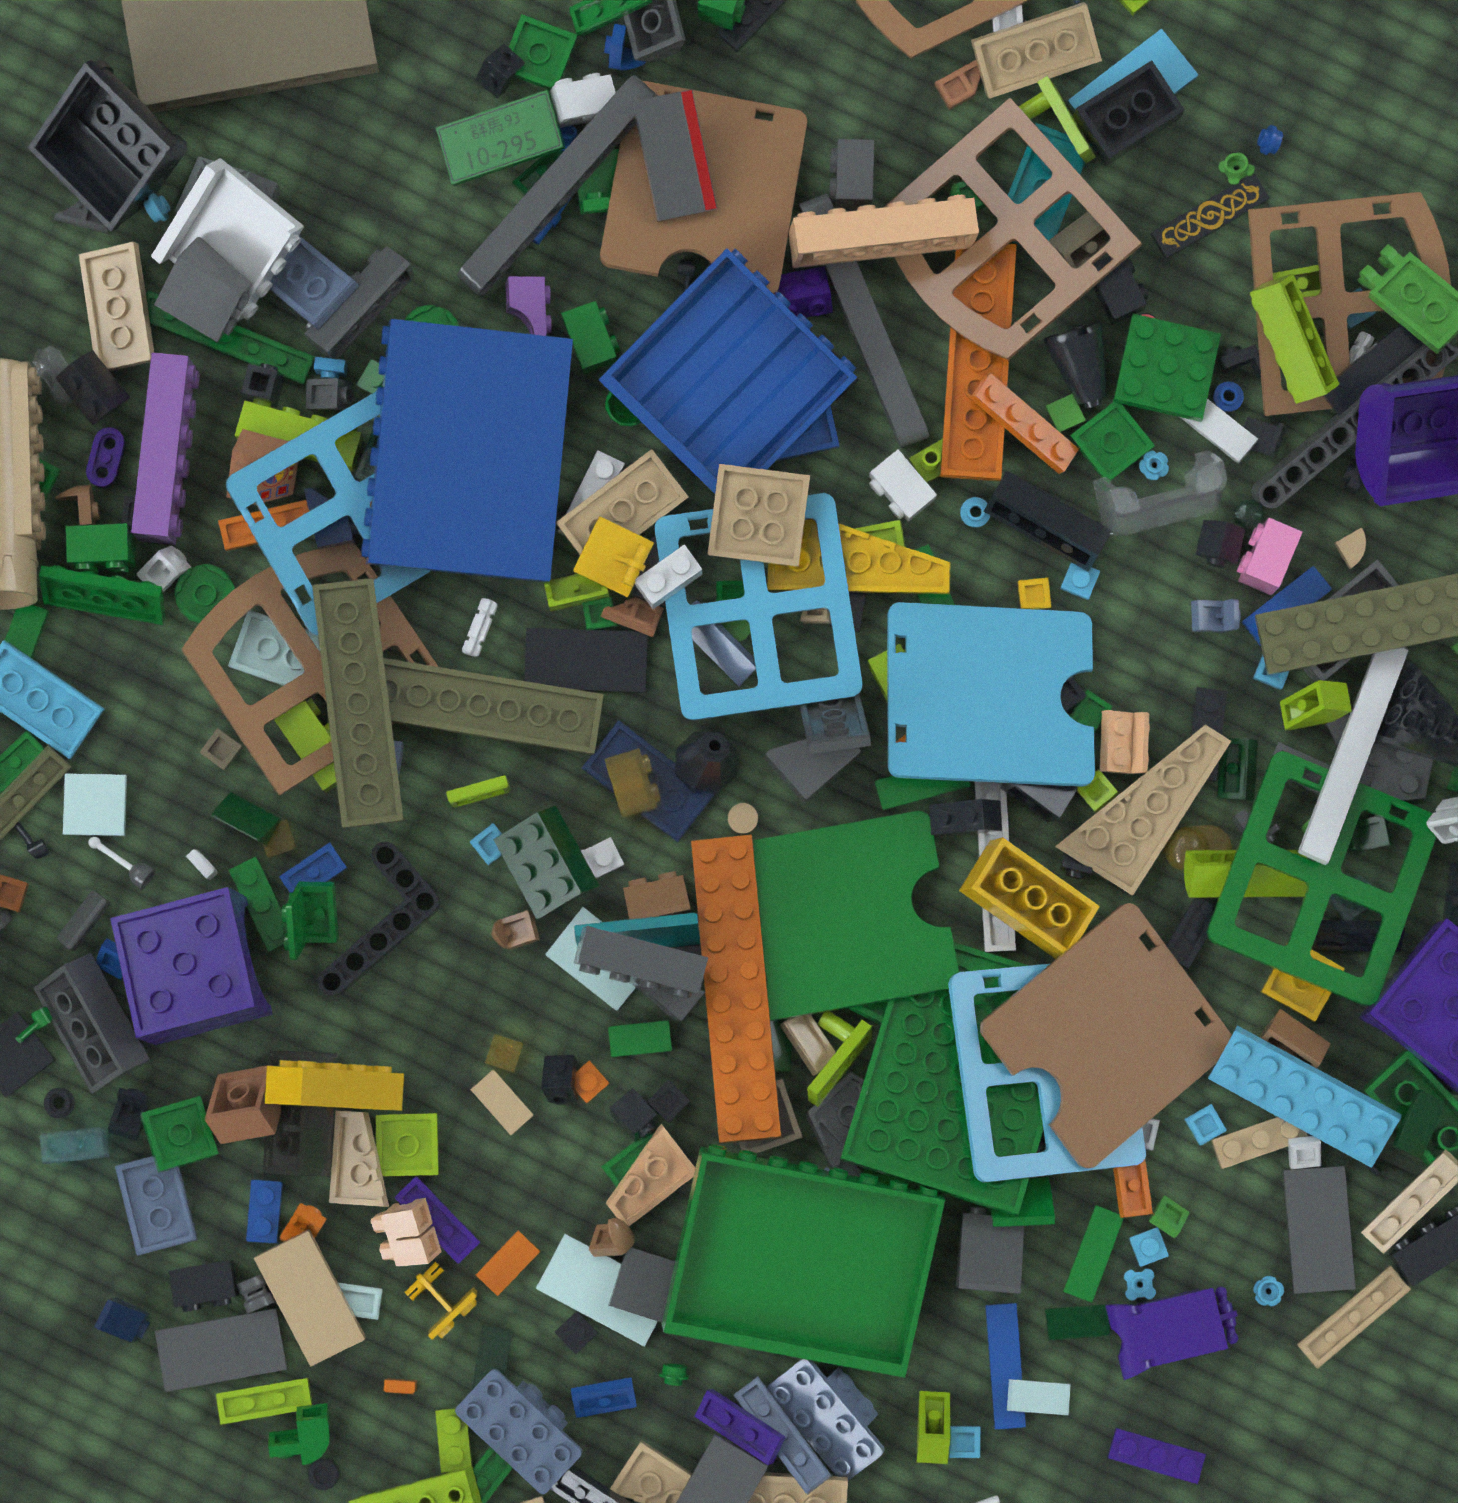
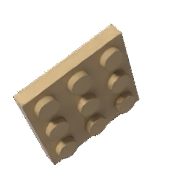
M719 464L708 555L799 567L810 475Z

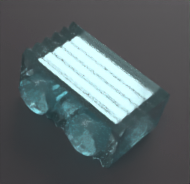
M101 1126L48 1132L40 1135L43 1164L109 1157L107 1129Z

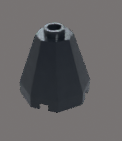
M694 731L675 751V775L693 793L710 792L709 794H718L737 776V749L720 732Z

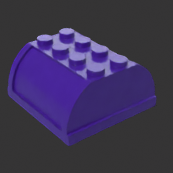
M1458 375L1395 385L1381 383L1366 388L1360 397L1355 457L1363 484L1373 497L1374 502L1379 506L1458 494Z

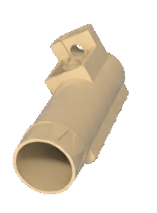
M0 358V610L23 608L37 602V567L39 565L37 550H41V540H46L45 522H41L40 511H45V496L43 492L40 493L39 482L44 481L43 463L39 462V453L43 452L44 444L43 436L38 431V424L43 422L42 407L38 405L37 395L42 394L41 377L37 376L36 367H32L29 361L20 362Z

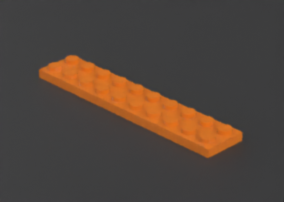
M752 835L691 841L702 956L708 957L704 973L719 1143L728 1144L781 1138Z

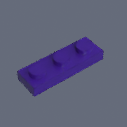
M417 1176L394 1197L401 1205L412 1203L416 1199L426 1198L433 1221L431 1226L435 1228L439 1244L458 1264L481 1243Z
M714 1389L706 1391L694 1416L767 1465L774 1463L786 1438Z
M1115 1428L1107 1458L1198 1484L1206 1454Z

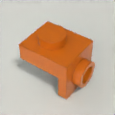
M300 1203L280 1235V1240L284 1242L308 1229L316 1238L326 1218L314 1206Z

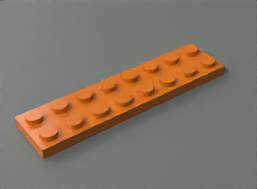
M1017 244L1005 246L953 293L954 297L968 308L1004 329L1010 328L1012 322ZM968 249L955 250V260ZM951 327L940 477L1001 481L1005 428L971 400L970 397L983 377L989 373L993 374L1007 386L1009 360L984 350L964 338Z

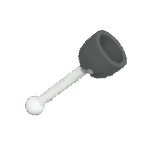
M91 837L88 844L91 848H98L130 870V880L136 887L143 890L151 882L156 872L154 868L144 863L132 865L101 844L98 837Z

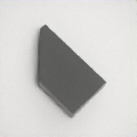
M80 200L66 210L56 213L54 216V220L105 234L110 232Z

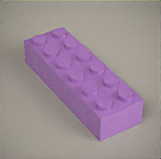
M153 352L151 354L131 533L140 542L176 545V537L181 538L183 520L179 519L180 507L184 508L186 503V490L182 489L183 478H188L190 467L189 460H186V448H191L193 441V430H189L190 418H195L196 400H192L193 388L198 389L200 377L199 371H196V366L188 356Z

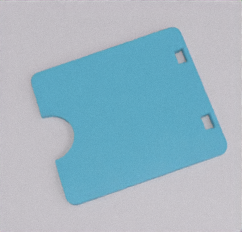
M904 602L893 604L887 614L889 772L897 778L1078 787L1089 785L1095 776L1094 727L1086 726L1073 720L1065 712L1060 695L1063 684L1070 677L1083 672H1092L1091 618L1086 613L1074 611ZM896 637L905 638V653H896ZM896 726L906 727V742L896 743Z

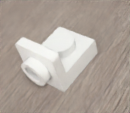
M169 546L159 550L140 569L137 576L142 581H150L157 586H162V591L164 592L191 566L187 563L185 555L180 550Z
M611 837L592 847L581 850L596 879L624 866Z

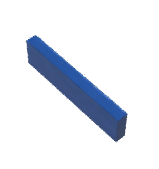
M1016 1303L985 1305L994 1429L1026 1427L1025 1412L1007 1410L1009 1379L1022 1380Z

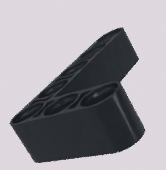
M385 841L375 845L371 853L372 861L405 901L320 973L318 987L326 995L339 996L435 915L440 908V898L400 850L390 842ZM384 848H390L394 852V859L389 864H381L378 860L379 852ZM404 871H410L414 875V882L409 887H401L398 883L399 875ZM424 894H429L434 898L432 908L426 911L420 910L418 899ZM400 914H407L411 920L410 926L403 931L397 930L394 924L396 917ZM377 934H384L387 938V946L380 951L374 950L371 945L372 938ZM353 954H360L364 958L363 967L357 971L351 970L348 966V960ZM330 974H337L341 981L338 989L334 991H329L325 986V979Z

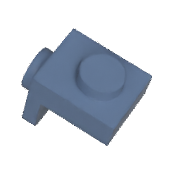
M1238 599L1191 601L1193 632L1224 633L1239 629L1241 612Z

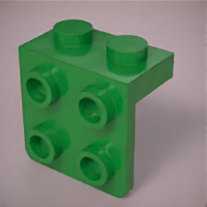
M299 881L294 891L290 892L287 904H284L282 907V921L287 923L284 949L289 951L290 960L298 959L306 942L337 943L339 934L335 882Z

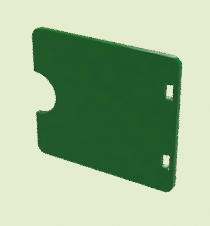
M914 811L753 840L764 963L768 983L767 994L770 1022L949 990V979L952 975L959 973L951 927H937L926 923L916 914L912 906V892L917 882L927 873L940 869L934 835H931L930 817L923 811Z

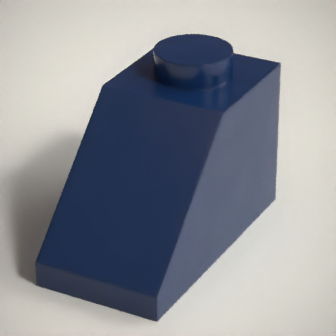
M311 488L304 489L309 511L329 500ZM344 516L314 533L317 548L320 550L355 543L354 535H358L359 531L349 516Z
M115 1297L107 1300L94 1327L132 1343L138 1337L143 1339L150 1326V1322L147 1321L150 1313Z

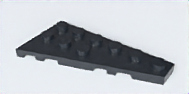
M1408 659L1400 672L1374 743L1458 767V712L1422 670Z

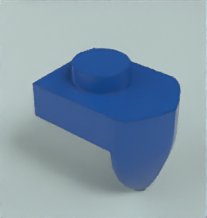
M614 24L612 36H606L604 53L610 54L608 69L630 70L646 63V61L635 60L632 49L624 47L625 25Z

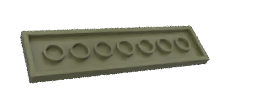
M1458 573L1256 614L1255 621L1267 676L1458 637Z
M374 579L312 585L342 829L402 822L404 819Z
M383 658L391 722L589 755L595 754L604 694Z

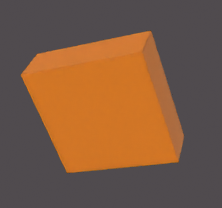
M386 1378L384 1380V1391L388 1393L414 1394L417 1391V1380Z

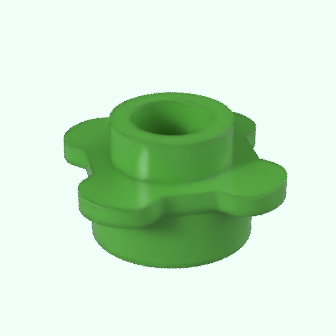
M1237 152L1228 155L1225 161L1219 163V171L1225 173L1230 184L1237 185L1242 178L1254 174V166L1248 164V159L1243 153Z

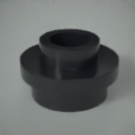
M65 1088L50 1090L44 1099L46 1112L54 1118L67 1117L75 1107L73 1094ZM58 1097H62L65 1100V1106L62 1109H58L55 1106V1100Z

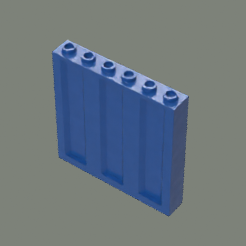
M726 248L599 378V381L714 494L716 493L719 464L767 470L857 378L853 373L856 367L845 356L839 359L834 355L831 350L835 346L824 335L817 338L809 330L813 326L811 322L801 313L795 316L788 309L791 303L779 291L774 295L766 287L770 282L758 270L752 273L745 266L748 260L736 248L732 252Z

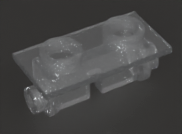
M52 345L43 351L39 348L32 361L33 367H36L37 375L44 378L49 385L54 400L58 403L61 402L65 410H67L72 399L55 377L69 364L58 348L54 349Z

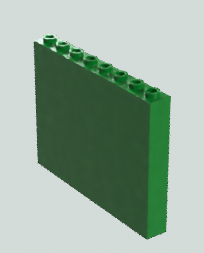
M709 1144L708 1148L700 1146L662 1320L663 1333L905 1378L945 1199L942 1193L920 1185V1188L910 1187L908 1182L899 1179H890L889 1183L879 1181L877 1176L868 1173H860V1177L848 1175L847 1170L831 1167L827 1171L818 1169V1165L810 1162L801 1161L799 1165L787 1163V1159L779 1156H769V1159L757 1157V1153L748 1150H739L738 1154L728 1152L726 1147L717 1144Z

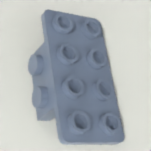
M801 1359L768 1385L767 1389L792 1423L836 1476L848 1477L849 1481L884 1453V1446L867 1427L878 1413L871 1401L861 1394L851 1377L845 1374L840 1367L836 1368L826 1377L812 1360Z
M492 1369L456 1407L455 1413L539 1493L545 1494L582 1455V1449L563 1431L564 1427L568 1424L564 1419V1413L557 1406H550L542 1398L543 1395L536 1386L530 1383L527 1384L523 1380L516 1387L498 1369Z

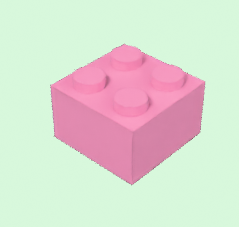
M1268 518L1264 524L1259 523L1257 528H1254L1248 542L1249 545L1253 546L1251 552L1247 551L1243 555L1236 572L1241 573L1238 582L1272 595L1281 585L1303 532L1271 518Z

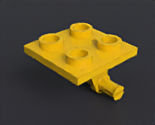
M599 516L573 571L628 598L640 571L644 572L646 566L644 563L654 542Z
M436 1261L425 1273H419L416 1276L417 1280L404 1291L409 1296L418 1288L409 1297L414 1301L419 1294L428 1289L448 1311L429 1329L428 1337L431 1340L437 1335L442 1339L454 1327L455 1322L453 1319L459 1313L464 1317L477 1305L475 1300L477 1290L474 1287L453 1307L433 1287L431 1283L444 1272L443 1268L440 1267L431 1275L439 1266Z

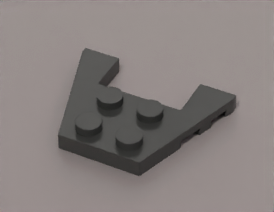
M1344 715L1333 722L1325 723L1336 749L1350 715ZM1373 744L1360 779L1362 784L1403 801L1426 798L1433 760L1380 744Z
M850 1072L830 1091L819 1107L814 1105L805 1115L830 1168H841L847 1170L848 1175L860 1177L862 1172L857 1166L840 1161L864 1079Z

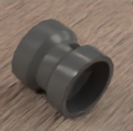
M262 1274L236 1284L238 1293L243 1295L245 1299L244 1308L246 1313L276 1302L273 1294L268 1292L267 1283Z

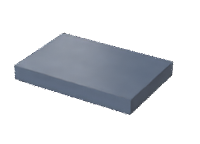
M300 237L301 241L298 246L285 256L284 259L287 263L277 275H273L270 280L272 283L270 291L318 330L359 285Z
M153 1156L115 1166L137 1256L198 1240L180 1167L158 1173Z

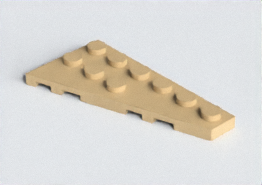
M1204 725L1055 847L1083 865L1092 867L1094 872L1133 896L1231 740Z

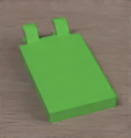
M1387 244L1379 253L1381 256L1377 261L1389 270L1381 276L1375 269L1367 265L1359 273L1361 277L1358 279V282L1363 287L1371 289L1368 298L1438 354L1458 334V291L1411 252L1403 258L1393 247Z

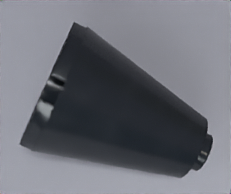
M1102 322L1082 325L1068 329L1066 332L1061 333V335L1056 333L1043 338L1047 350L1077 404L1084 403L1085 408L1102 404L1101 398L1107 396Z

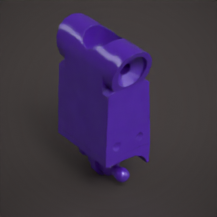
M1218 1287L1215 1293L1213 1288L1196 1289L1138 1304L1105 1305L1110 1328L1121 1338L1118 1360L1123 1380L1132 1378L1152 1366L1228 1349L1227 1342L1235 1344L1239 1339L1235 1331V1326L1237 1325L1235 1317L1238 1316L1237 1310H1233L1232 1303L1227 1299V1290L1224 1287Z

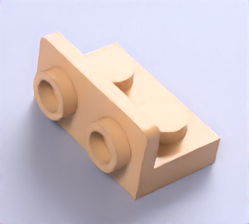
M1102 711L1100 772L1119 774L1147 772L1150 731L1148 712Z

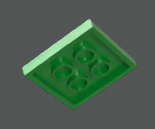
M1132 314L1113 402L1201 422L1205 412L1221 334Z

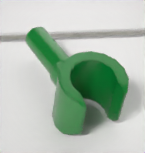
M43 1007L31 1014L34 1023L16 1037L19 1043H22L33 1032L44 1028L52 1021V1016L47 1007Z

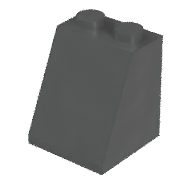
M197 237L178 256L154 305L218 342L224 334L229 336L238 322L234 316L237 310L242 312L248 303L250 295L246 293L251 283L207 242Z
M804 739L769 750L765 754V760L797 797L806 804L859 758L861 750L858 747L809 754L807 740Z
M969 1207L968 1213H961L955 1287L1021 1294L1024 1226L993 1227L992 1216L987 1215V1209Z

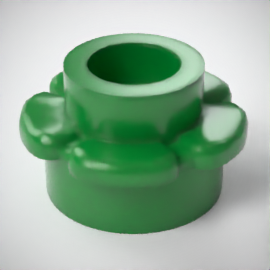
M664 1363L662 1372L659 1373V1376L664 1378V1383L668 1385L680 1386L683 1380L689 1378L687 1366L682 1364Z

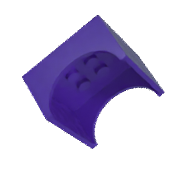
M226 887L110 918L136 1038L159 1045L273 1015L271 1005L268 1004L260 989L249 953L244 922L245 907L249 906L246 896Z
M1446 918L1432 926L1384 985L1378 1000L1368 1005L1359 1018L1365 1023L1378 1028L1416 1056L1443 1081L1447 1090L1453 1095H1458V927Z

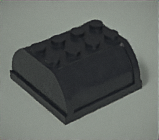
M90 60L83 64L27 148L110 231L118 229L121 223L142 209L144 201L148 200L150 194L158 193L186 153L188 145L180 135L173 134L114 75L113 68L106 61L99 60L93 62Z

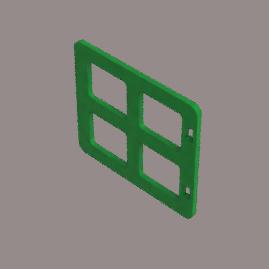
M1285 751L1277 752L1271 757L1209 923L1207 936L1212 943L1360 1005H1371L1378 1000L1436 839V836L1427 827L1426 823L1433 813L1359 782L1329 863L1324 865L1317 861H1311L1269 843L1266 840V835L1286 781L1292 780L1321 792L1329 769ZM1305 769L1321 775L1318 784L1302 778ZM1391 805L1407 811L1404 820L1389 814ZM1362 811L1398 824L1412 832V839L1391 893L1347 876L1341 871L1343 860ZM1258 863L1303 881L1307 885L1306 894L1286 946L1274 943L1235 925V919L1255 865ZM1331 895L1344 898L1375 911L1382 916L1381 925L1361 977H1356L1315 960L1310 955Z

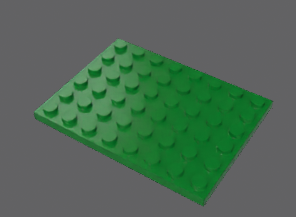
M953 942L959 972L1029 966ZM998 977L983 978L985 988L999 987ZM949 990L888 1000L840 1161L918 1186L922 1185L929 1189H936L938 1192L1018 1216L1029 1178L981 1182L975 1177L973 1172ZM1017 991L977 994L974 996L981 1059L985 1064L1002 1062L980 1032L981 1022ZM1034 1082L989 1086L986 1089L995 1155L1003 1157L1037 1153L1043 1132L1037 1085Z

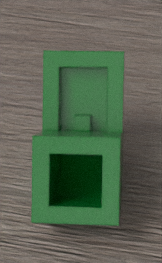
M328 1403L298 1406L296 1413L297 1429L269 1432V1457L287 1459L301 1454L302 1465L318 1460L325 1453L329 1445L330 1417Z

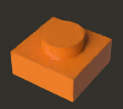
M589 1060L576 1072L574 1088L580 1097L588 1103L610 1083Z

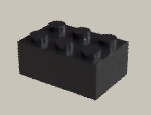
M1151 60L1077 107L1073 118L1104 165L1107 166L1181 119L1185 109Z

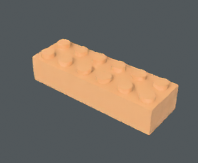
M954 195L948 197V201L936 202L935 198H926L919 200L918 204L906 205L905 202L899 201L890 203L885 208H876L875 205H864L858 207V211L846 212L844 208L829 210L828 214L816 215L812 211L800 213L797 215L798 217L793 218L788 232L793 268L968 249L974 244L979 234L974 198H966L965 195Z

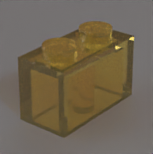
M638 748L604 759L622 820L657 809L656 802L661 801L657 784H650L647 773L651 772L652 768L647 754L641 755Z

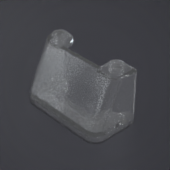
M1210 450L1196 453L1194 467L1190 471L1183 472L1187 487L1138 499L1136 493L1130 488L1113 486L1108 477L1093 480L1103 526L1112 531L1111 535L1123 537L1215 512L1221 504L1227 483L1224 461Z

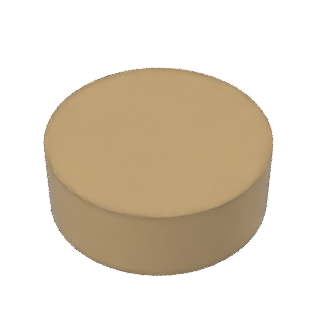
M739 803L731 808L728 814V824L734 832L748 834L756 828L758 814L753 806Z

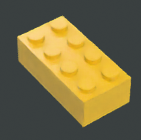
M1003 837L989 841L959 890L1055 959L1080 940L1100 907Z
M280 1060L279 1066H267L265 1104L402 1111L404 1074L392 1073V1067Z

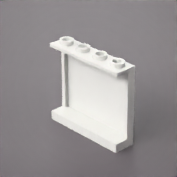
M219 158L206 165L151 257L159 264L168 259L175 264L178 256L197 237L202 238L251 283L246 293L250 295L248 303L242 312L237 310L234 316L238 322L244 318L249 320L258 309V305H256L258 299L264 297L271 289L272 283L270 280L273 275H277L286 265L285 256L288 252H292L300 243L301 238L299 234L304 226L229 164Z

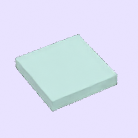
M65 774L63 835L125 836L127 775Z

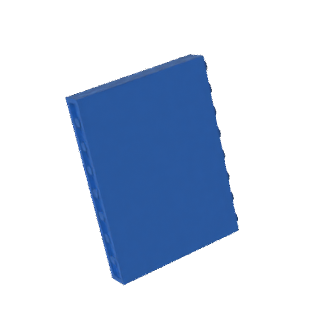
M391 319L388 326H383L381 344H386L385 357L380 356L378 374L384 375L383 387L377 386L376 405H381L380 417H374L373 435H377L378 440L377 448L372 447L370 454V466H375L374 478L368 479L367 496H372L371 508H366L364 526L369 527L368 539L363 538L361 557H366V564L537 582L550 581L573 339Z

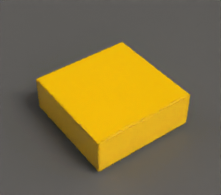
M1048 578L1019 580L1017 582L1020 609H1051Z

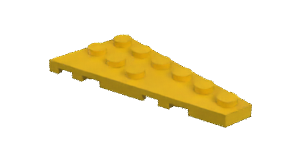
M804 520L799 567L768 563V591H792L824 585L825 577L815 520ZM838 523L849 592L950 594V562Z

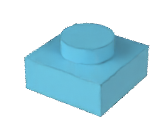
M1071 562L1060 589L1089 600L1100 571L1091 567L1089 572Z
M1158 1227L1129 1237L1139 1267L1169 1256Z

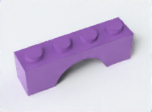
M508 277L505 283L506 313L519 318L527 327L529 334L546 336V333H551V316L546 315L545 304H550V286L545 285V277Z

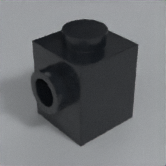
M260 363V366L249 364L241 394L249 401L260 399L271 403V406L277 407L285 378L277 371L278 368L264 363Z
M1203 520L1195 555L1207 559V565L1217 568H1224L1225 564L1237 565L1245 529L1227 521Z
M634 1088L629 1090L610 1107L613 1119L635 1142L641 1137L646 1139L657 1128V1113Z

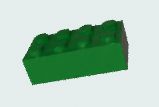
M1403 1050L1359 1092L1402 1114L1400 1121L1394 1129L1397 1133L1417 1090H1422L1445 1102L1446 1104L1421 1159L1429 1166L1446 1149L1458 1160V1101L1416 1056L1408 1050Z

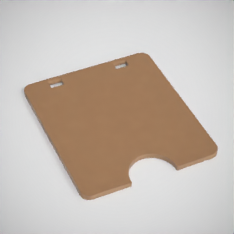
M643 81L658 96L690 90ZM693 90L717 209L657 222L636 124L620 143L601 245L600 261L608 268L658 277L659 270L664 262L677 253L694 252L702 255L712 263L726 248L730 252L736 248L748 260L745 266L752 273L758 270L770 282L766 287L775 295L778 292L807 127V117L802 111ZM756 111L774 114L773 120L756 119Z
M1131 903L1119 906L983 1019L980 1025L982 1036L1011 1075H1015L1027 1068H1039L1047 1071L1055 1078L1060 1088L1061 1103L1056 1116L1048 1125L1082 1168L1097 1166L1217 1063L1232 1036L1140 909ZM1145 932L1155 944V947L1149 951L1139 939ZM1200 1007L1211 1020L1205 1026L1195 1015V1012Z

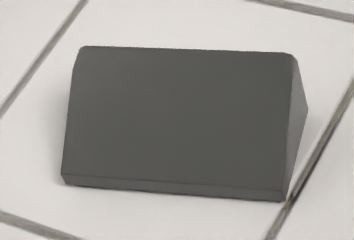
M92 890L59 933L57 939L67 949L76 951L111 905L110 901Z

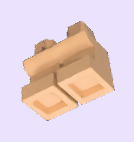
M426 1198L416 1199L412 1203L403 1205L394 1203L386 1211L376 1214L371 1219L373 1230L376 1233L386 1232L388 1240L380 1244L379 1250L383 1260H394L396 1266L429 1264L442 1252L435 1228L431 1226L433 1221Z

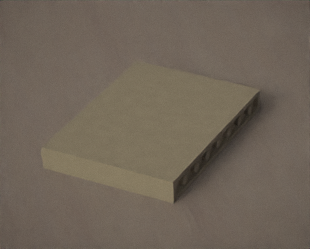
M121 0L138 99L152 113L380 72L367 0Z

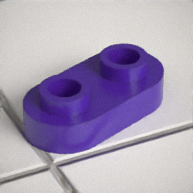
M111 427L103 428L94 437L86 475L88 480L98 488L110 487L118 477L125 450V439L117 429ZM108 440H115L114 448L107 449L105 447ZM102 468L108 470V475L105 478L98 477V472Z

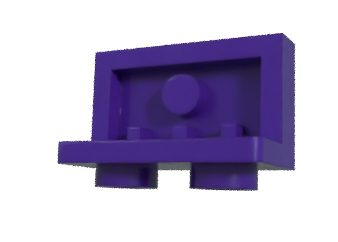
M825 266L781 274L778 291L791 303L788 309L795 316L801 313L807 318L833 312Z

